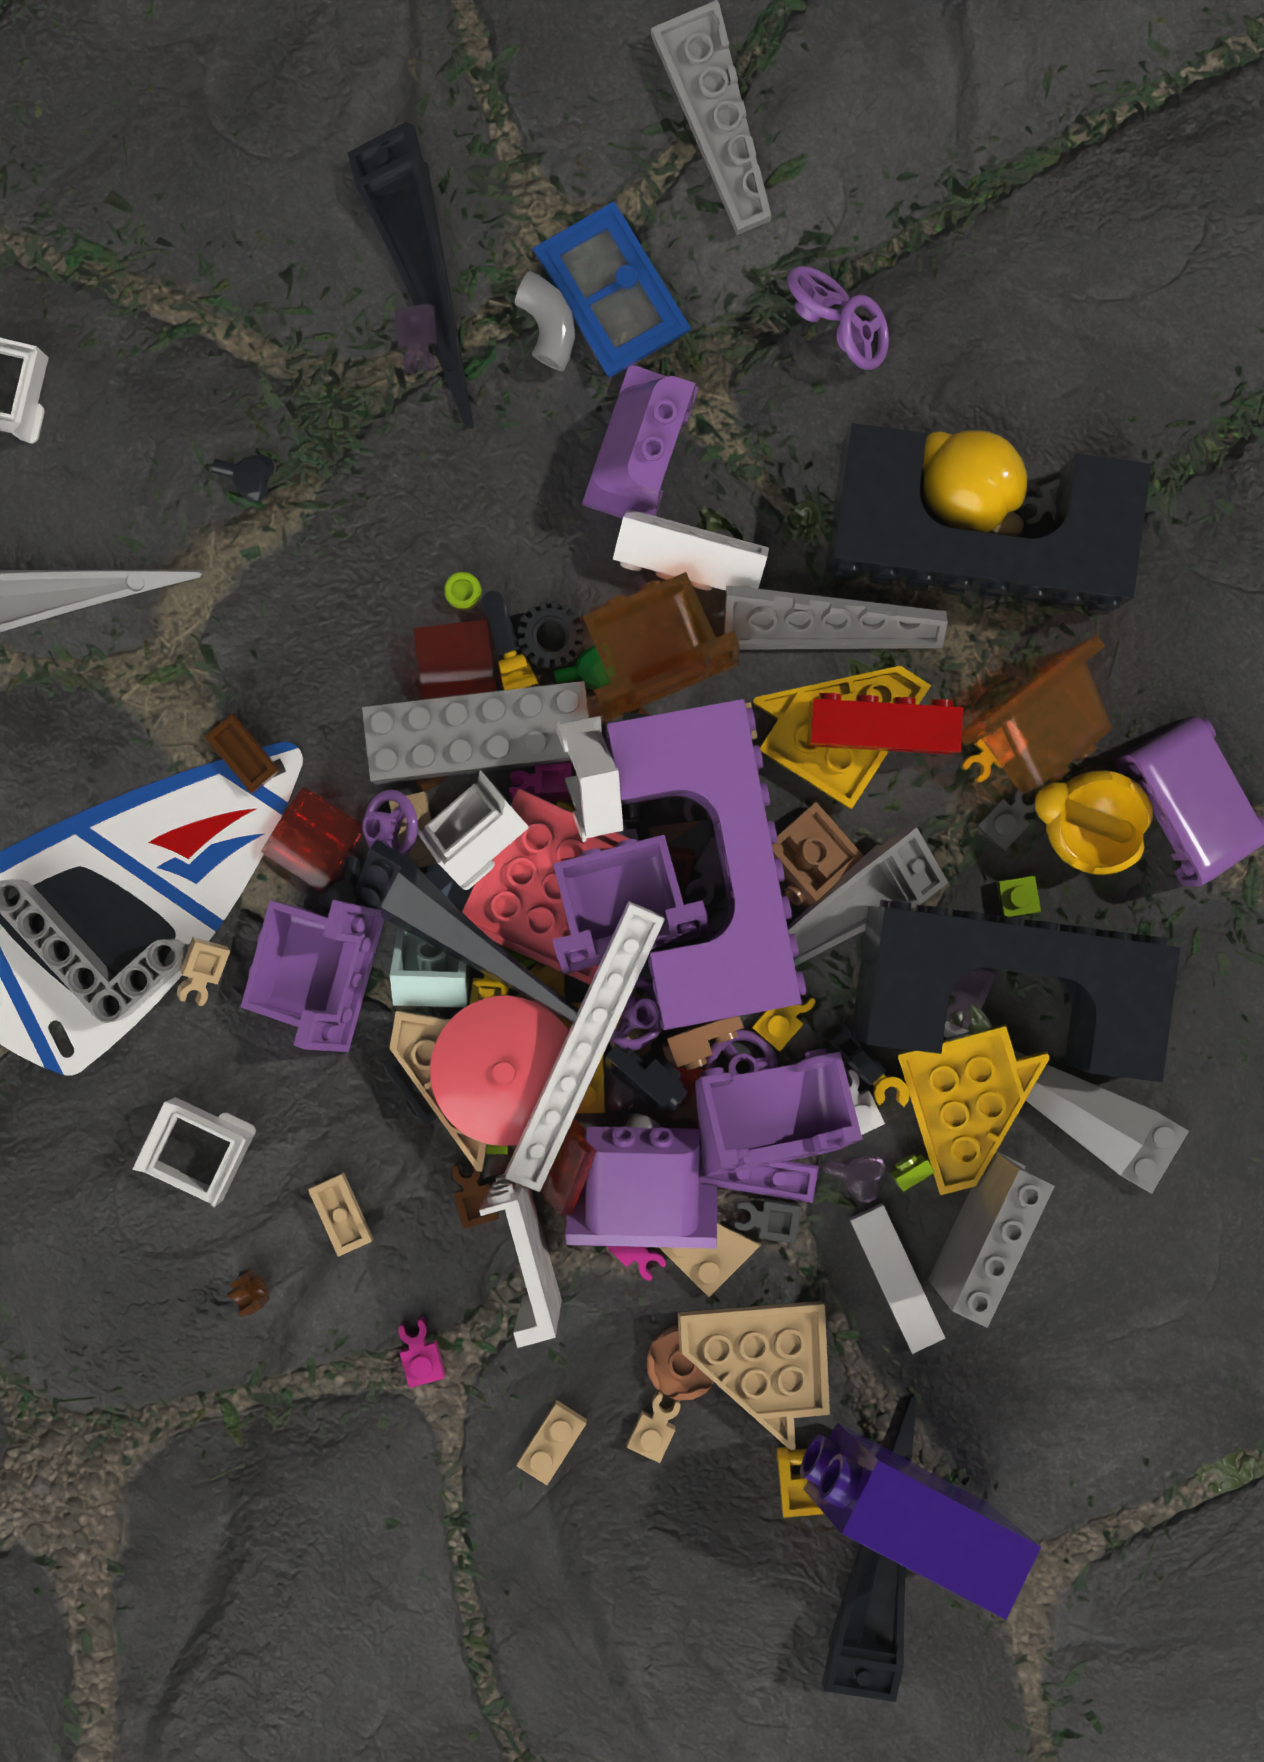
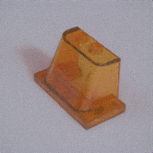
M686 572L661 583L658 580L651 581L643 585L639 589L640 592L628 597L625 595L616 596L607 601L605 607L583 616L586 628L610 683L594 690L606 722L622 716L624 712H632L640 706H646L740 665L739 642L734 631L717 638L715 637Z
M1096 634L1061 652L1039 669L1040 674L1000 705L982 713L962 729V742L964 745L982 739L1021 794L1034 790L1048 780L1055 782L1070 771L1067 766L1076 758L1078 761H1081L1097 750L1095 743L1113 728L1086 662L1105 647L1099 636Z

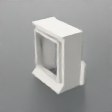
M0 338V354L24 359L11 415L0 412V431L12 433L21 441L33 444L38 441L45 413L43 406L38 404L49 357L37 346Z
M601 716L560 724V721L555 722L564 752L569 753L577 776L565 778V784L575 807L573 817L581 841L585 842L586 838L623 831L619 770L615 767L602 736Z
M480 770L478 783H474L425 825L424 830L420 831L418 829V835L438 864L463 890H468L493 869L495 862L492 859L525 832L529 826Z
M174 1097L164 1102L132 1170L147 1173L215 1207L224 1200L256 1133L254 1125L229 1113H222L219 1117H216ZM178 1118L231 1142L210 1186L158 1161Z

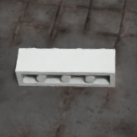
M627 509L623 516L613 560L620 561L622 567L630 570L640 571L642 568L656 571L658 577L674 581L677 580V577L689 580L692 586L702 590H712V587L726 591V586L743 585L758 589L769 548Z

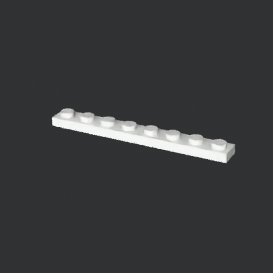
M628 901L504 1173L505 1179L538 1192L541 1191L664 923L665 918L663 915Z

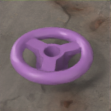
M807 266L793 268L788 273L787 283L793 296L797 299L795 309L798 314L811 322H818L821 317L840 321L842 310L850 299L845 290L834 279L817 269ZM838 304L841 306V308L832 309L829 308V306Z
M856 295L846 302L842 310L840 325L837 329V341L850 360L863 370H873L882 364L888 351L889 333L886 319L879 305L866 295ZM862 306L869 311L873 318L869 321H862L854 310ZM877 331L878 346L875 355L872 357L871 342L874 332Z
M385 790L378 793L369 803L363 820V832L369 849L376 840H379L406 857L412 851L418 834V820L414 806L403 793L396 790ZM387 801H395L399 804L392 813L378 812L381 805ZM406 818V836L402 846L399 847L398 834L400 824Z
M638 977L634 987L645 991L650 999L634 998L630 994L622 1012L623 1019L617 1030L614 1029L610 1038L614 1045L622 1049L628 1047L631 1050H639L648 1046L655 1040L662 1028L659 1022V1012L655 1001L653 985L643 977ZM634 1028L648 1029L643 1036L637 1039H627L630 1031Z
M736 1030L738 1037L718 1044L715 1041L710 1048L713 1055L706 1057L707 1064H705V1070L716 1068L717 1058L722 1050L730 1060L728 1072L734 1076L756 1072L760 1069L778 1068V1059L772 1045L760 1034L750 1030ZM735 1041L752 1042L763 1051L765 1057L753 1058L750 1054L738 1053L731 1043ZM742 1060L747 1061L749 1064L748 1070L744 1073L737 1072L735 1069L736 1064Z

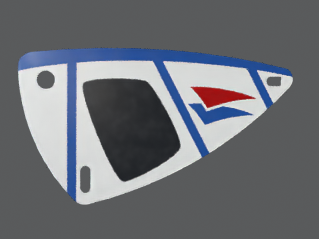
M279 742L262 747L273 761L281 759L286 772L272 778L254 794L249 792L224 760L220 759L137 788L91 807L0 852V881L18 879L31 883L115 976L150 944L157 940L178 939L185 944L187 949L192 937L210 941L245 889L277 829L302 767V753L296 745L290 742ZM12 887L8 894L9 901L13 905H16L20 898L19 891L15 887ZM0 913V1045L41 1067L59 1074H78L130 1031L180 979L182 974L179 970L127 1018L109 1023L101 1022L90 1013ZM37 914L33 919V927L40 933L45 923L43 917ZM61 941L57 952L63 960L67 959L70 950L67 943ZM164 946L160 954L161 959L166 965H170L174 961V951L169 946ZM86 968L82 973V981L87 987H91L95 980L94 974L90 969ZM138 970L134 974L133 980L135 986L143 990L147 984V977L142 971ZM110 995L106 1002L107 1009L112 1014H116L120 1007L119 1001ZM54 1020L62 1023L74 1047V1053L69 1058H65L60 1054L49 1031V1024Z

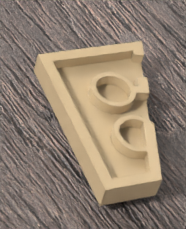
M718 1222L717 1249L659 1248L710 1297L761 1245L760 1242L750 1237L747 1238Z

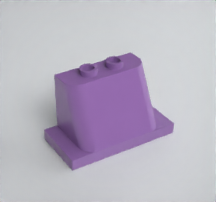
M635 365L628 367L582 502L583 506L623 519L627 509L656 516L663 496L661 485L681 426L682 424L687 425L699 387L695 386L696 383L675 376L667 377Z
M664 835L642 841L627 839L617 843L615 848L603 851L600 849H589L580 853L579 857L553 863L571 935L552 940L563 974L600 964L628 901L663 915L665 918L651 951L708 937L707 914L703 900L686 905L683 904Z
M269 900L263 926L258 936V945L253 963L249 969V978L241 1008L298 1027L293 1046L305 1050L349 1052L385 920L381 917V910L374 907L333 900L329 915Z
M587 1127L586 1182L571 1181L565 1233L566 1245L717 1249V1185L699 1184L700 1129Z

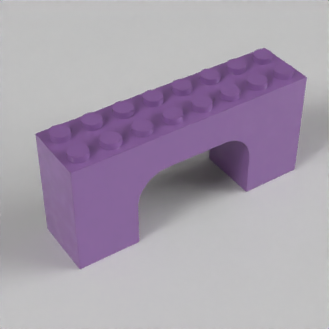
M744 699L609 723L606 727L605 734L608 750L615 767L619 770L621 805L670 796L687 797L695 800L706 809L711 817L715 831L728 901V912L723 926L708 940L652 951L647 957L655 1001L659 1012V1022L664 1030L802 1004L800 995L806 994L802 972H797L794 965L793 957L799 956L795 934L788 933L786 919H791L792 917L788 897L781 896L779 882L784 881L783 866L780 858L774 859L772 845L777 843L776 829L773 820L767 821L765 812L766 806L770 805L768 787L766 783L760 784L758 775L759 768H763L761 750L759 745L753 746L751 738L752 731L756 730L754 713L752 708H746Z

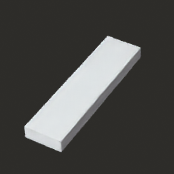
M881 1203L849 1218L912 1354L945 1339L884 1205Z

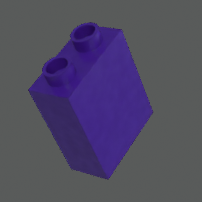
M838 1422L829 1439L823 1435H818L813 1439L805 1452L800 1468L801 1477L808 1480L803 1490L841 1534L1007 1620L1041 1549L1039 1544L988 1502Z

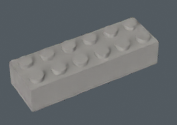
M585 682L362 707L370 781L379 785L434 777L479 773L480 770L482 772L572 762L569 753L564 752L555 722L560 721V724L589 718Z

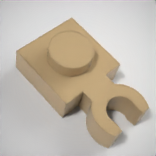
M192 937L180 969L181 974L188 977L177 989V996L180 1001L185 1002L187 994L192 990H197L198 994L195 999L197 1004L203 1006L208 999L207 982L218 985L230 953L227 946Z
M659 1390L653 1396V1413L649 1414L643 1410L641 1411L627 1441L628 1449L658 1463L661 1462L675 1432V1425L669 1423L668 1420L676 1417L680 1411V1401L674 1400L670 1408H662L660 1402L663 1398V1393Z

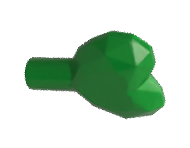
M593 645L586 649L578 657L575 666L554 670L556 683L560 684L578 680L579 682L584 681L585 688L592 691L605 692L611 690L616 680L614 672L609 667L612 659L610 650L603 645Z

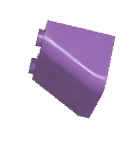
M1198 716L1188 717L1112 759L1120 774L1124 775L1129 772L1131 777L1137 779L1136 782L1147 793L1153 805V813L1175 851L1171 854L1173 860H1181V867L1174 870L1182 886H1202L1264 845V819L1260 815L1255 814L1214 740L1216 733L1212 724L1205 718L1201 720Z
M825 1048L805 1053L806 1059L794 1065L732 1076V1073H724L722 1067L702 1071V1077L695 1081L701 1158L705 1177L825 1154L843 1149L862 1140L841 1052L827 1054Z

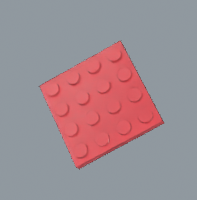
M518 788L510 806L529 828L492 859L495 862L493 869L474 884L462 913L494 942L562 972L552 940L571 935L553 863L579 857L580 853L589 849H600L603 851L615 848L617 843L630 838L614 832L586 838V841L582 842L574 822L573 812ZM599 965L567 973V975L590 985Z

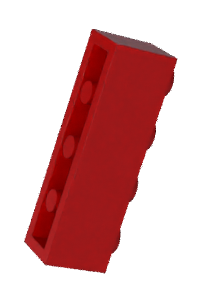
M819 693V699L813 698L809 703L807 747L955 755L961 752L963 707H953L952 700L932 699L930 700V705L916 704V698L894 697L893 703L879 702V696L857 695L856 701L841 700L842 694Z

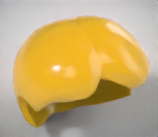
M967 430L953 435L939 431L926 436L922 465L924 471L922 481L923 497L931 514L934 513L947 527L988 533L1003 521L1007 513L1016 511L1021 507L1027 491V472L1021 456L1006 439L992 432L982 430Z
M1091 771L1073 777L1066 783L1053 782L1047 784L1038 791L1035 797V811L1038 817L1046 823L1047 835L1053 849L1064 862L1073 868L1094 875L1114 874L1131 867L1141 858L1144 852L1143 835L1151 825L1153 805L1142 786L1133 779L1112 771Z

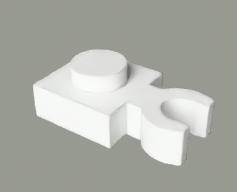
M852 1069L847 1070L851 1079L849 1087L862 1135L885 1123L870 1091L867 1089L860 1093L858 1092L859 1077Z

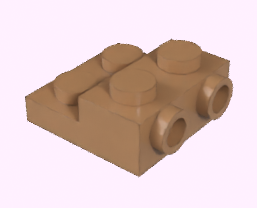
M817 802L777 835V843L772 845L774 859L780 858L782 862L784 881L781 882L786 886L784 889L785 895L790 902L798 906L802 904L805 909L818 901L847 871L864 857Z
M740 1016L699 1023L695 1026H683L666 1032L668 1041L661 1044L668 1063L673 1067L685 1065L686 1070H691L707 1064L706 1057L713 1055L708 1040L715 1039L717 1044L738 1037L736 1030L744 1027Z

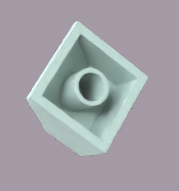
M397 927L390 971L393 1005L465 1008L468 1002L470 966L404 929Z

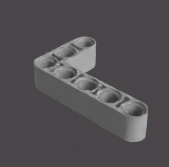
M18 879L0 881L1 915L90 1013L101 1022L109 1023L127 1018L181 969L188 949L183 942L172 938L153 942L115 976L31 883ZM12 887L17 888L20 895L16 905L11 904L8 898ZM37 914L43 917L45 923L40 933L33 927V919ZM61 941H64L69 946L70 952L66 960L60 958L57 952ZM166 945L174 951V961L170 965H166L160 955L161 950ZM86 968L90 969L94 974L95 980L91 987H87L82 981V973ZM138 970L142 971L147 977V984L143 990L138 989L134 984V974ZM110 995L119 1001L120 1007L116 1014H112L107 1009L106 1002Z

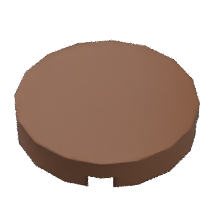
M678 1325L661 1331L652 1341L647 1354V1369L653 1386L657 1390L668 1395L669 1398L680 1401L693 1400L704 1395L711 1388L714 1382L679 1350Z

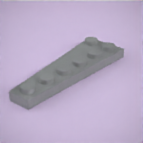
M715 0L652 27L651 37L736 235H739L770 222L771 211L760 167L756 160V150L753 138L750 135L744 102L739 91L738 77L729 50V41L718 0Z
M746 585L726 586L723 643L724 650L943 648L948 619L946 611L756 589Z

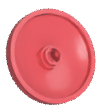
M490 996L466 1006L451 1018L442 1029L431 1056V1086L441 1111L458 1130L472 1139L497 1146L517 1145L568 1035L569 1028L556 1013L522 996Z

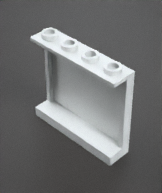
M501 1174L495 1177L496 1182L491 1184L479 1211L481 1216L504 1209L506 1212L528 1294L522 1297L513 1332L517 1348L556 1338L562 1299L531 1188L505 1179V1174Z

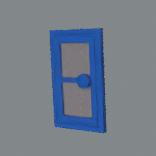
M615 201L532 249L554 287L561 291L572 310L573 319L608 377H612L691 331V327Z

